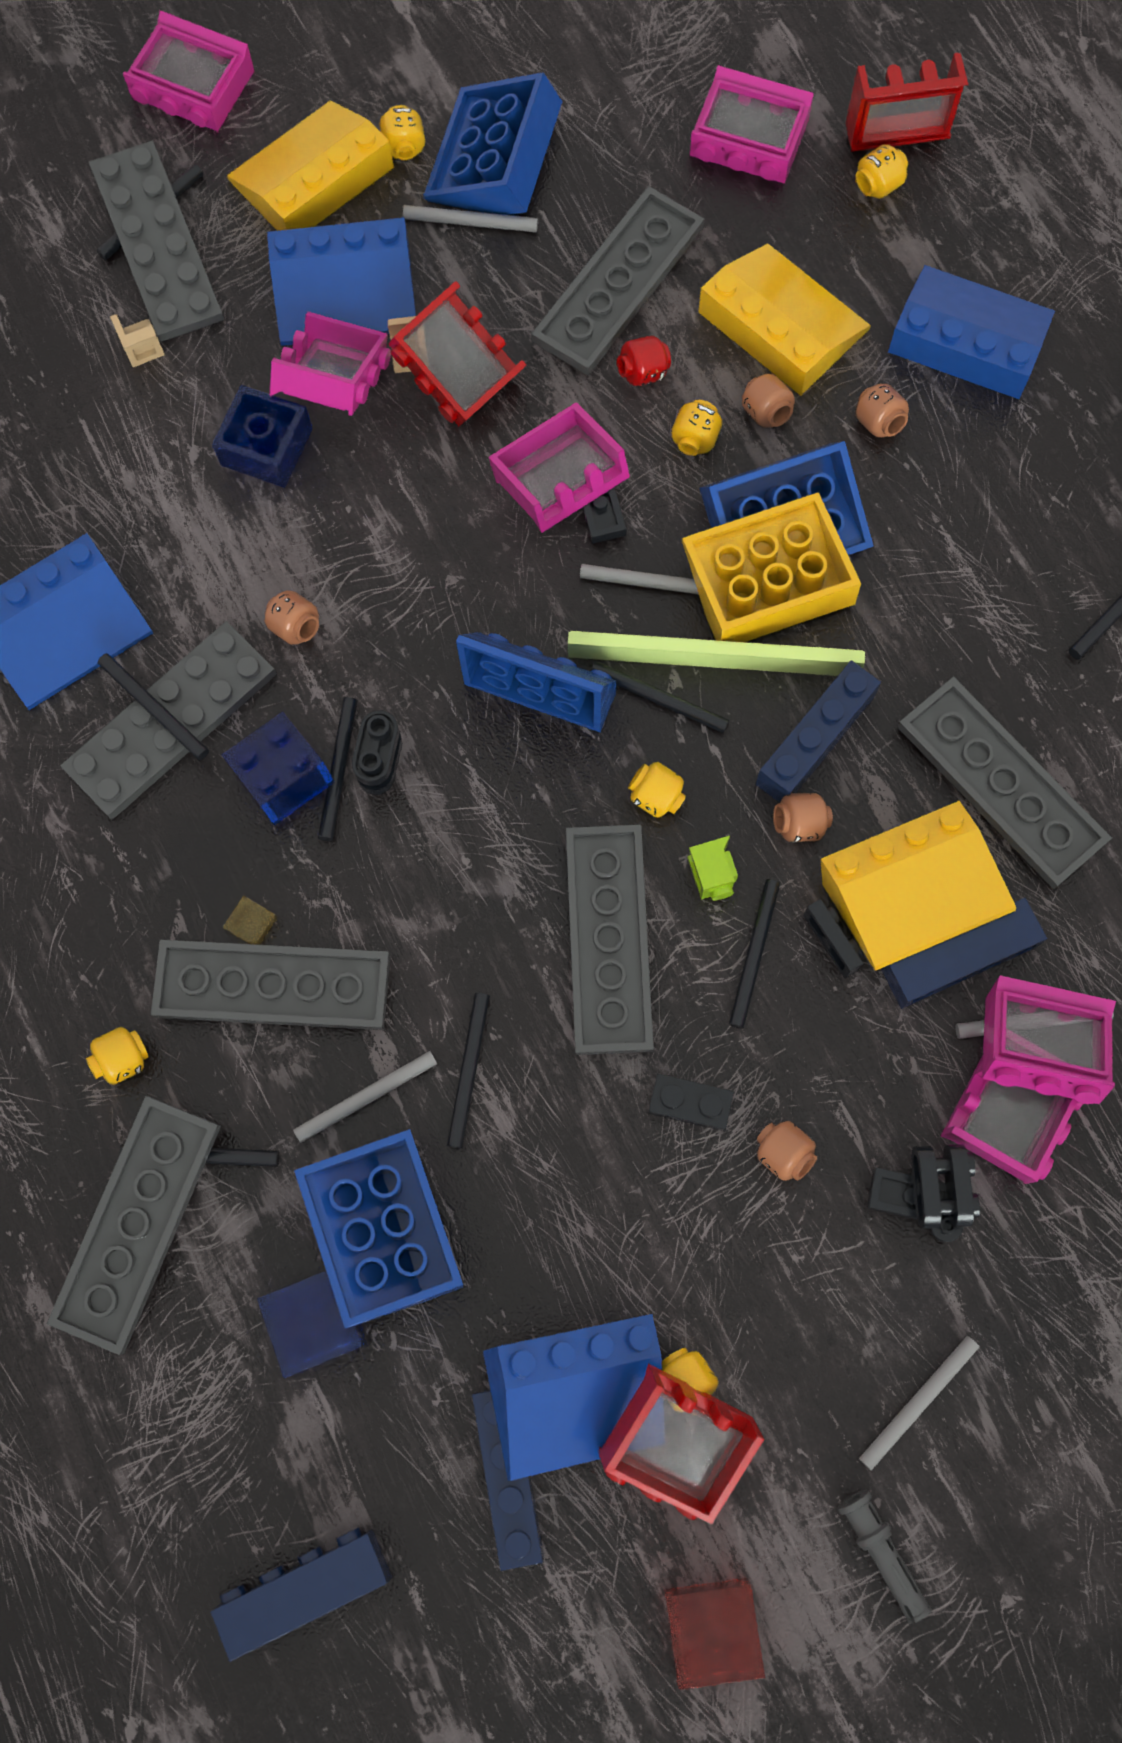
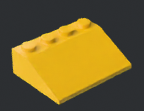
M330 100L228 174L227 178L277 231L315 227L392 170L394 165L390 141L368 119Z
M768 243L725 265L701 287L698 312L800 396L842 357L871 326Z
M819 492L682 538L706 619L717 641L747 642L856 604L861 582Z
M960 801L821 858L822 885L875 971L1016 911V905L978 826Z

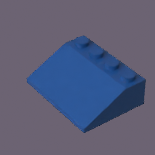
M544 72L461 87L423 196L426 201L482 213L511 215L527 212L562 105L561 98Z
M405 217L267 232L269 263L281 346L293 345V337L296 330L305 332V316L307 312L373 329L388 335L387 321L389 319L416 316Z
M924 265L896 325L888 352L1020 399L1055 311Z
M845 441L830 443L699 488L711 528L819 492L847 554L851 555L874 547Z
M87 533L0 585V670L28 710L100 667L97 662L103 654L108 653L114 658L153 634L138 608Z
M475 632L458 635L456 645L464 685L601 733L616 695V680H613L609 674L595 669L591 670V672L577 667L573 661L559 657L557 660L550 658L532 646L524 645L519 647L513 645L506 638L498 634L490 633L485 635Z
M410 1129L294 1170L345 1329L463 1288V1282Z
M652 1314L502 1345L483 1351L508 1481L600 1459L598 1449L603 1447L644 1380L648 1363L662 1370V1356ZM662 1396L658 1398L628 1447L629 1450L635 1451L665 1443Z

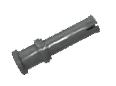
M861 1490L841 1502L837 1506V1510L840 1515H846L858 1536L856 1539L858 1547L868 1551L871 1558H873L879 1572L901 1607L909 1624H913L914 1621L918 1622L928 1616L932 1608L924 1595H922L905 1562L896 1550L890 1538L892 1535L891 1527L888 1522L882 1521L872 1504L870 1490Z

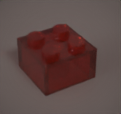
M747 1578L664 1589L675 1675L679 1690L765 1678L752 1587Z

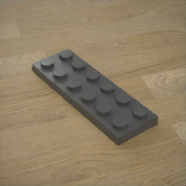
M153 140L89 161L159 342L223 321L222 311Z
M648 186L531 333L532 342L589 376L702 231L705 219Z
M225 621L148 688L147 691L201 742L275 677L277 673ZM135 700L60 766L98 807L113 820L188 754L189 751Z
M954 676L899 722L898 729L1053 889L1057 888L1112 839Z
M641 825L566 828L575 1054L653 1052Z
M160 940L151 1016L166 1019L384 1030L390 953L387 951Z
M145 1096L47 1321V1325L115 1354H125L221 1125L150 1096Z

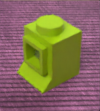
M730 836L689 847L691 855L687 856L701 899L711 897L713 901H717L734 894L732 888L738 874L730 851L725 852Z

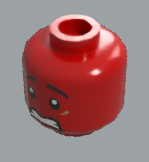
M653 335L626 341L621 348L620 356L617 357L619 374L625 377L633 386H642L661 381L671 366V354L668 346Z

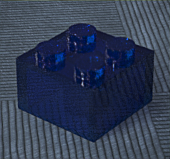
M240 385L212 446L221 466L285 488L313 428L306 406L273 395L270 397L268 393Z
M283 711L222 754L234 775L274 826L335 782L323 760Z
M326 1271L257 1298L284 1378L297 1376L368 1346L361 1324L347 1329L344 1328Z

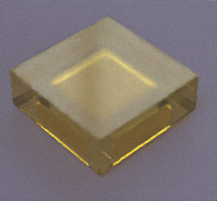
M243 896L223 928L247 944L260 945L278 917L261 905Z

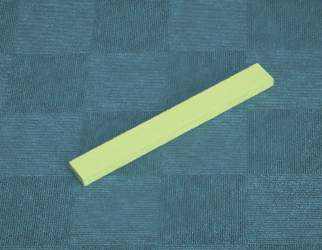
M571 631L568 633V658L838 676L851 660L862 668L865 664V651L583 631Z

